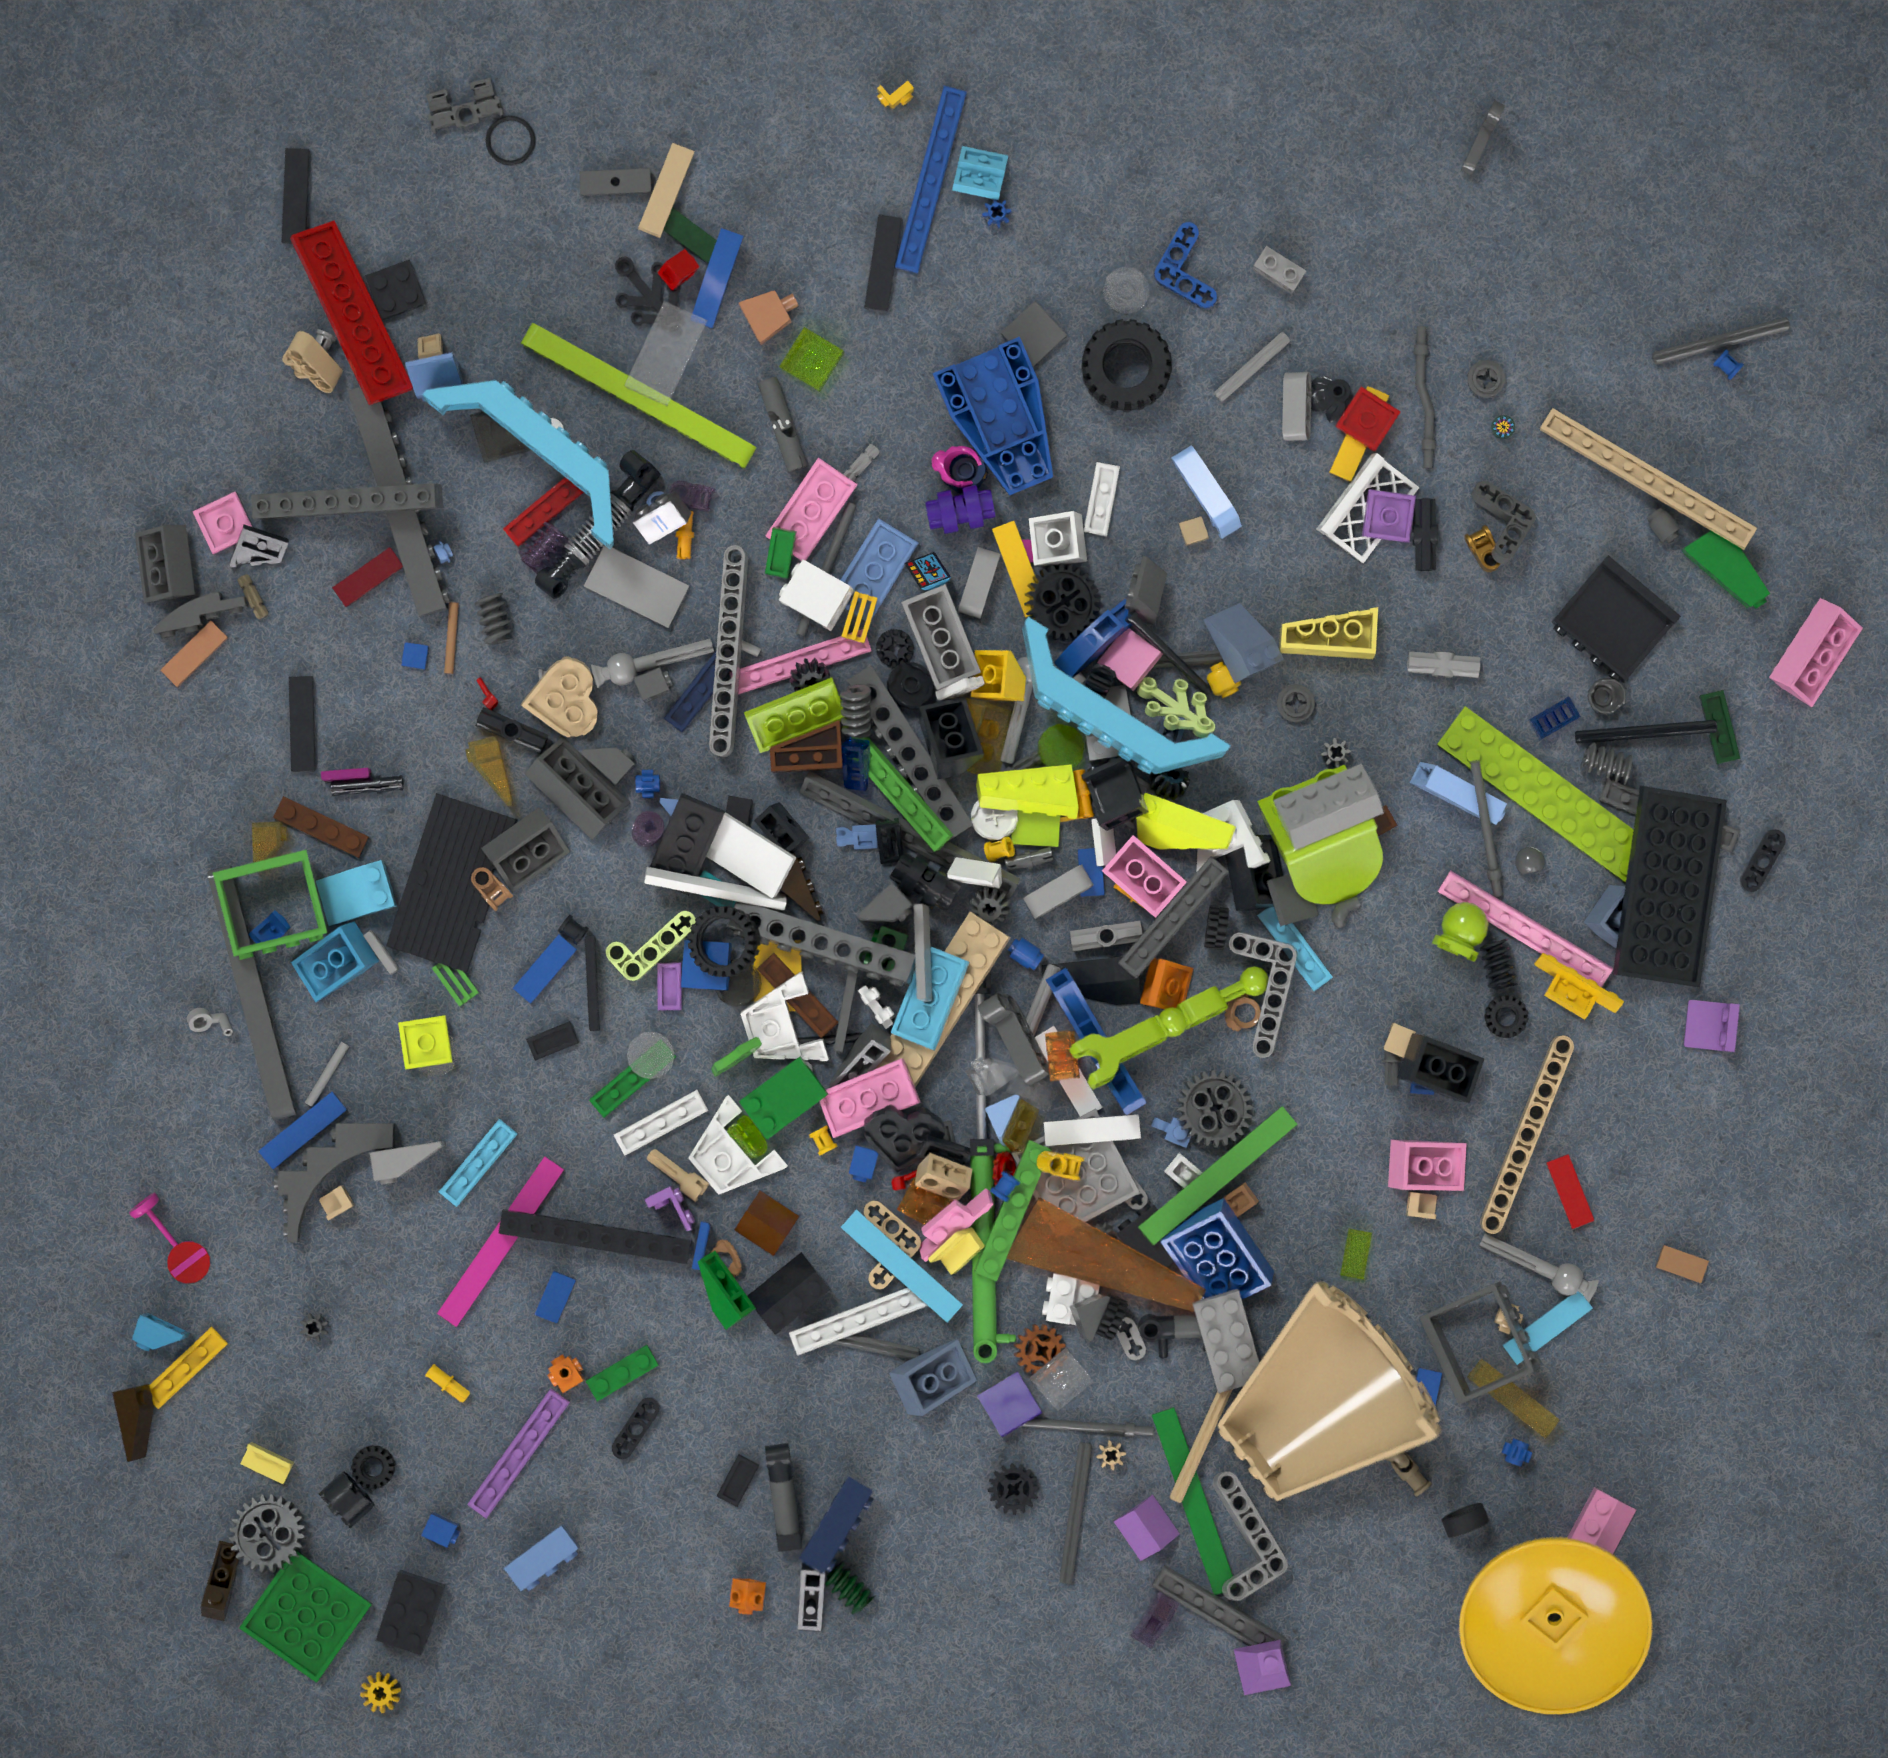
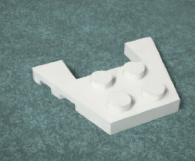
M1240 800L1229 801L1202 813L1234 825L1236 829L1228 849L1198 848L1197 871L1210 856L1216 859L1242 847L1245 850L1248 867L1255 868L1270 861L1268 854L1264 853L1260 847L1262 843L1259 837L1255 836L1251 829L1252 823Z
M803 971L741 1011L748 1040L759 1037L762 1043L753 1053L754 1058L797 1059L801 1056L803 1060H829L823 1038L799 1044L786 1003L787 999L809 993Z
M729 1095L724 1099L689 1156V1160L718 1194L765 1177L788 1166L775 1150L758 1164L754 1165L724 1129V1126L742 1112Z

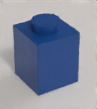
M856 1145L849 1174H853L852 1179L866 1182L867 1178L872 1179L878 1158L876 1150Z
M433 1512L421 1536L447 1548L450 1543L455 1544L460 1534V1531L457 1530L459 1524Z

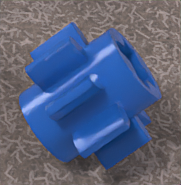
M994 199L991 205L985 203V208L988 212H984L982 217L989 218L987 226L995 223L997 228L1000 229L1001 222L1009 223V219L1005 216L1011 213V209H1005V200L1002 203H997V200ZM992 209L995 211L1001 209L1002 217H992Z
M653 769L642 770V775H636V793H642V798H654V792H660V775H654Z
M1514 1438L1511 1444L1505 1442L1502 1453L1506 1454L1505 1461L1520 1467L1523 1461L1529 1463L1532 1452L1528 1451L1530 1445Z

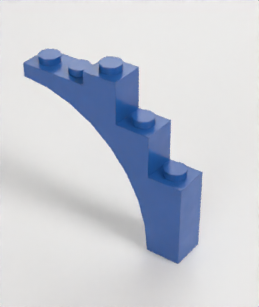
M1066 968L1046 979L1052 993L1080 1040L1091 1034L1106 1037ZM1091 1057L1095 1066L1097 1067V1069H1099L1100 1067L1098 1061L1094 1057ZM1123 1063L1119 1064L1115 1077L1106 1085L1127 1115L1146 1104V1101Z

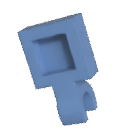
M876 824L852 826V831L845 827L836 828L837 846L854 844V850L878 848Z
M1154 1117L1151 1126L1166 1132L1165 1140L1187 1148L1191 1137H1187L1190 1131L1188 1128L1181 1130V1127L1185 1124L1184 1121H1177V1118L1172 1117L1171 1122L1168 1123Z

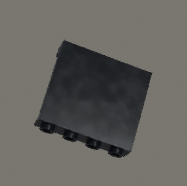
M1608 555L1553 619L1552 623L1555 625L1553 629L1560 636L1564 637L1567 635L1573 640L1571 643L1573 647L1580 652L1585 650L1590 654L1591 657L1589 659L1599 668L1603 665L1608 669V676L1618 682L1621 680L1625 683L1681 616Z

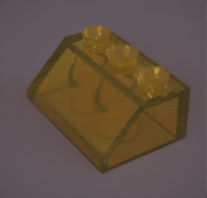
M966 698L984 757L965 772L977 776L983 773L1000 772L1002 765L1000 760L1012 711L985 701Z

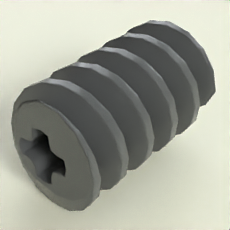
M503 593L485 596L475 602L476 607L482 608L477 612V615L485 617L479 621V624L487 626L481 633L489 635L483 640L484 644L496 645L514 640V638L506 637L507 634L512 632V629L504 628L510 622L509 620L502 619V616L507 614V611L500 610V607L505 605V602L497 600Z
M863 684L852 685L848 690L841 692V698L844 699L841 701V706L844 707L841 710V715L844 716L841 719V723L844 725L841 728L842 733L855 738H865L871 735V706L869 704L871 701L869 695L871 690L868 686Z
M1593 742L1585 751L1580 770L1586 764L1588 765L1589 773L1595 767L1597 768V776L1606 771V779L1615 774V782L1624 777V785H1626L1632 770V755H1628L1623 760V752H1619L1614 757V749H1610L1605 754V746L1602 745L1596 750V743Z

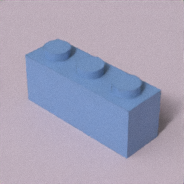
M562 1524L505 1566L504 1569L520 1591L525 1588L530 1591L540 1583L538 1578L546 1574L549 1577L559 1569L557 1564L565 1560L567 1563L578 1555L576 1550L580 1546L564 1524Z

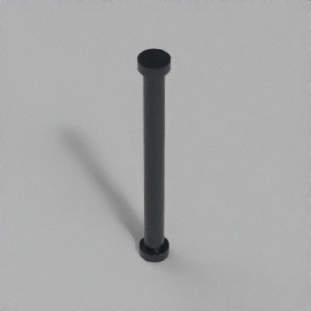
M1135 610L1127 615L1125 621L1128 624L1131 623L1201 693L1208 696L1212 692L1209 684L1204 682L1138 617V613Z

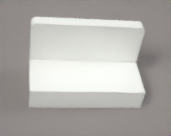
M956 857L947 873L948 878L954 879L955 882L998 889L1002 884L1001 864Z

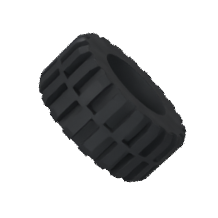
M1120 319L1112 324L1107 323L1103 325V328L1099 331L1097 330L1087 342L1082 357L1081 372L1083 374V382L1087 386L1090 395L1095 397L1099 404L1102 406L1106 405L1113 411H1139L1144 409L1145 406L1153 404L1165 391L1172 371V357L1166 340L1161 338V334L1156 329L1150 328L1149 324L1145 322L1143 324L1138 323L1134 319L1129 321ZM1118 345H1135L1147 356L1149 362L1148 374L1140 384L1134 387H1119L1112 383L1105 373V358L1110 350Z

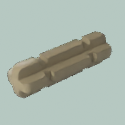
M246 574L239 577L237 581L241 589H244L243 593L251 608H254L253 612L256 618L262 619L266 617L268 611L265 605H262L263 601L255 586H252L253 582L250 576Z

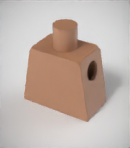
M776 291L739 302V306L760 345L767 342L790 324L791 319L787 312L799 306L793 294L780 300Z

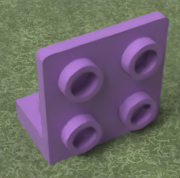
M1689 1000L1684 1046L1735 1052L1740 1004Z
M673 1185L645 1199L649 1208L654 1206L655 1209H658L670 1203L668 1198H671L686 1230L689 1231L694 1228L692 1223L695 1222V1219L689 1209H684L681 1203L684 1201V1197L679 1188L674 1189Z

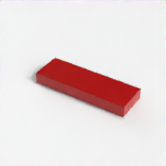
M1569 1154L1546 1162L1571 1229L1595 1221Z

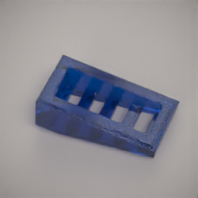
M1568 696L1528 721L1538 739L1542 740L1581 716ZM1566 704L1572 717L1568 718L1562 705ZM1558 709L1564 719L1563 722L1559 721L1554 710ZM1550 713L1556 724L1555 727H1552L1546 716ZM1538 719H1543L1548 731H1544Z
M849 738L841 745L844 788L866 791L868 789L870 742L868 740ZM851 776L860 777V781L851 780Z

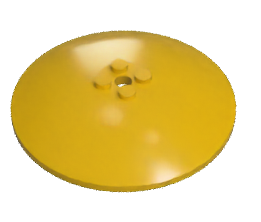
M1543 1538L1513 1546L1493 1558L1482 1568L1470 1584L1464 1597L1460 1612L1459 1632L1461 1646L1469 1667L1478 1680L1491 1693L1523 1710L1543 1714H1567L1595 1707L1618 1694L1630 1683L1647 1656L1652 1636V1618L1649 1602L1641 1583L1630 1568L1619 1558L1605 1549L1585 1541L1569 1538ZM1551 1613H1558L1561 1618L1553 1622L1548 1619V1616Z

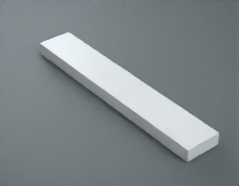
M650 867L646 868V884L782 911L785 910L786 894L778 893L776 898L772 899L752 887Z
M905 1288L789 1333V1336L798 1356L917 1311L928 1305L909 1288Z

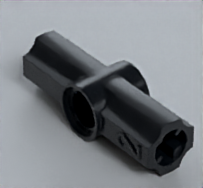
M1430 498L1415 499V524H1413L1415 571H1435L1436 546L1438 544L1435 499Z
M485 707L482 708L475 725L540 754L549 737L546 733ZM510 724L518 726V733L514 737H509L506 734V728Z

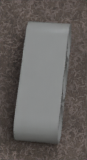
M1286 372L1284 374L1282 433L1285 441L1310 439L1312 389L1310 372Z
M978 547L960 602L959 613L981 619L1000 559V553Z
M1079 865L1023 899L1034 919H1037L1094 885L1083 865Z

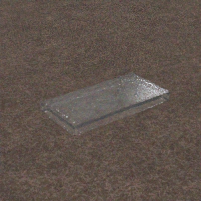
M664 301L624 387L668 407L707 324V320Z

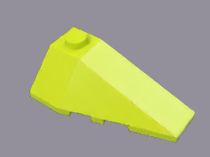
M1144 794L1143 797L1149 812L1136 817L1138 840L1143 844L1159 850H1186L1187 848L1228 849L1236 826L1154 795Z

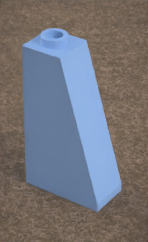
M1424 762L1419 763L1410 781L1411 784L1480 818L1475 787L1472 784L1437 765ZM1485 792L1490 823L1497 825L1505 815L1507 803Z

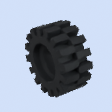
M1210 905L1204 948L1224 949L1229 908Z
M1511 995L1499 996L1486 1007L1484 1015L1485 1024L1489 1031L1496 1036L1511 1038L1519 1035L1526 1028V1023H1528L1529 1019L1528 1010H1526V1005L1519 998ZM1504 1007L1511 1008L1515 1013V1021L1509 1026L1501 1025L1497 1019L1499 1010Z
M1108 1294L1107 1296L1110 1297V1300L1095 1334L1112 1340L1116 1333H1118L1122 1320L1125 1318L1128 1301Z
M378 1445L364 1447L356 1453L352 1460V1476L355 1477L357 1484H361V1487L381 1488L392 1479L395 1473V1461L392 1454L386 1448ZM376 1458L382 1463V1471L378 1476H370L365 1472L364 1464L368 1459Z

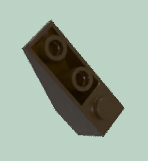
M802 857L796 858L780 889L813 918L820 921V915L824 914L819 901L814 902L811 893L815 892L811 880H805L802 871L807 869Z
M219 1541L201 1603L202 1617L225 1621L239 1565V1559L236 1556L240 1551L231 1550L236 1544Z

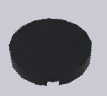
M907 662L897 665L889 674L887 690L899 706L913 709L925 705L931 698L934 691V683L929 671L925 667L915 662Z

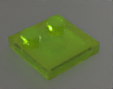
M804 327L779 367L820 392L845 352Z

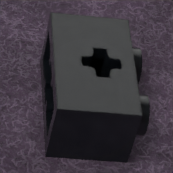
M780 802L770 805L754 820L770 841L790 854H793L810 839Z

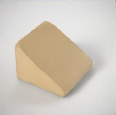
M1201 516L1179 523L1186 546L1209 539Z

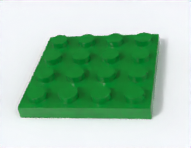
M296 1550L299 1558L292 1555L290 1557L292 1565L285 1561L284 1570L280 1569L239 1629L317 1683L373 1603Z

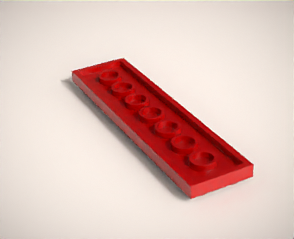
M335 220L293 234L290 238L369 406L411 391L413 388L412 383Z

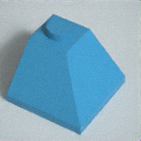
M144 1313L138 1319L132 1340L137 1342V1347L149 1351L150 1348L154 1350L187 1338L190 1332L152 1314Z

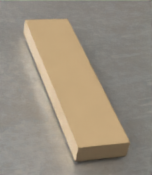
M672 143L640 222L639 230L659 238L661 237L695 151Z

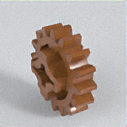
M1033 1324L1032 1331L1024 1328L1025 1335L1018 1334L1017 1337L1021 1342L1014 1344L1016 1348H1019V1351L1014 1353V1356L1021 1358L1017 1364L1019 1366L1025 1365V1372L1028 1373L1032 1369V1375L1037 1376L1039 1371H1041L1042 1375L1047 1376V1369L1055 1372L1054 1365H1062L1059 1357L1066 1356L1065 1353L1061 1352V1348H1064L1066 1344L1059 1343L1062 1335H1054L1056 1329L1051 1327L1047 1331V1325L1042 1324L1039 1329L1038 1325ZM1044 1334L1049 1338L1040 1340L1036 1335ZM1028 1342V1351L1025 1352V1347ZM1036 1343L1044 1347L1042 1348L1043 1356L1036 1353L1038 1351ZM1054 1348V1355H1053V1357L1051 1358V1352H1052V1349ZM1040 1360L1044 1365L1037 1366L1031 1364V1362Z

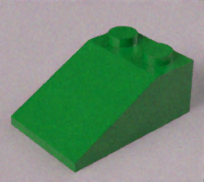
M800 1056L741 1099L739 1103L768 1140L826 1097L828 1092Z

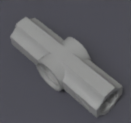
M1409 651L1407 672L1432 674L1435 677L1446 676V678H1453V676L1478 678L1480 657L1457 656L1455 653L1449 652L1422 653Z
M1140 921L1070 931L1073 951L1137 942L1143 935ZM1104 929H1108L1113 933V939L1109 943L1102 942L1100 939V933Z

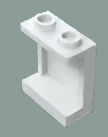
M802 559L801 563H797L793 568L790 582L782 587L779 596H781L779 601L832 631L855 590Z

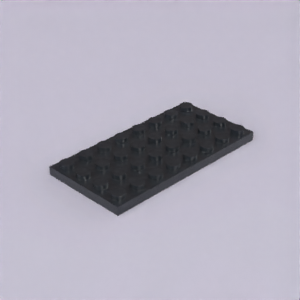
M1640 786L1613 975L1700 988L1727 800Z

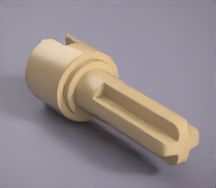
M654 1149L649 1153L647 1160L680 1185V1191L694 1202L708 1188L709 1183L695 1172L688 1174L658 1150Z

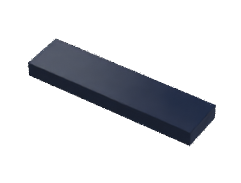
M725 647L723 651L724 656L729 658L734 653ZM716 651L664 717L666 721L682 733L713 694ZM726 669L722 672L723 680L729 674L731 669Z

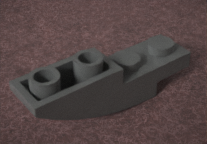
M215 592L193 599L162 619L153 629L154 634L161 635V638L176 636V631L184 630L185 634L199 631L198 627L204 626L203 616H206V620L219 618L222 612L229 611V615L243 613V608L248 607L247 598L241 596L223 600L222 594Z

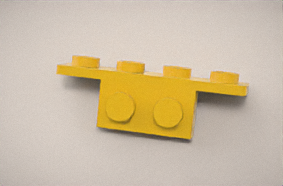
M1542 953L1534 963L1536 967L1554 977L1544 996L1584 1020L1588 1017L1595 1002L1613 1013H1616L1624 1003L1614 992L1603 989L1594 980L1583 977L1574 968L1566 967L1551 955Z

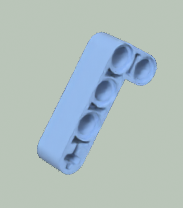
M1191 445L1171 457L1177 470L1209 516L1212 526L1216 527L1219 537L1223 539L1241 528L1242 525L1236 510L1194 447Z

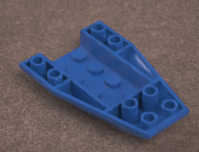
M1020 337L998 345L995 349L957 365L953 364L932 373L950 417L1009 495L1053 478L1039 381Z

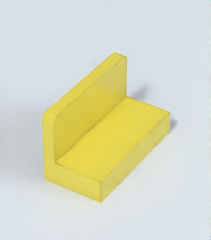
M970 1227L954 1233L928 1260L930 1263L941 1260L949 1273L953 1275L964 1267L985 1245L974 1229Z
M253 1442L247 1445V1451L241 1461V1465L281 1484L285 1483L294 1464L293 1461Z

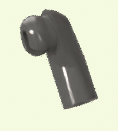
M1354 897L1337 903L1331 915L1332 922H1334L1336 927L1342 928L1346 925L1349 911L1361 908L1358 898Z

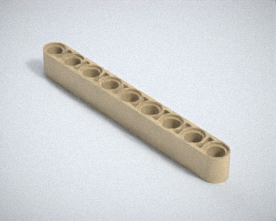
M1557 1036L1550 1043L1480 1220L1481 1228L1487 1233H1498L1504 1226L1574 1049L1573 1041L1567 1036ZM1559 1040H1564L1568 1044V1049L1564 1053H1560L1556 1049V1044ZM1551 1062H1556L1559 1066V1071L1556 1075L1549 1074L1547 1070L1548 1064ZM1542 1084H1547L1550 1087V1094L1547 1097H1542L1539 1094L1538 1090ZM1533 1106H1538L1541 1109L1542 1113L1538 1119H1533L1530 1116V1109ZM1525 1128L1531 1129L1533 1133L1529 1141H1524L1521 1138V1132ZM1516 1150H1521L1524 1154V1159L1521 1163L1517 1164L1512 1160V1154ZM1507 1172H1512L1515 1175V1182L1508 1186L1504 1183L1503 1177ZM1503 1194L1507 1201L1505 1206L1499 1208L1495 1205L1494 1200L1497 1195ZM1490 1216L1496 1217L1498 1221L1496 1228L1492 1230L1486 1227V1220Z

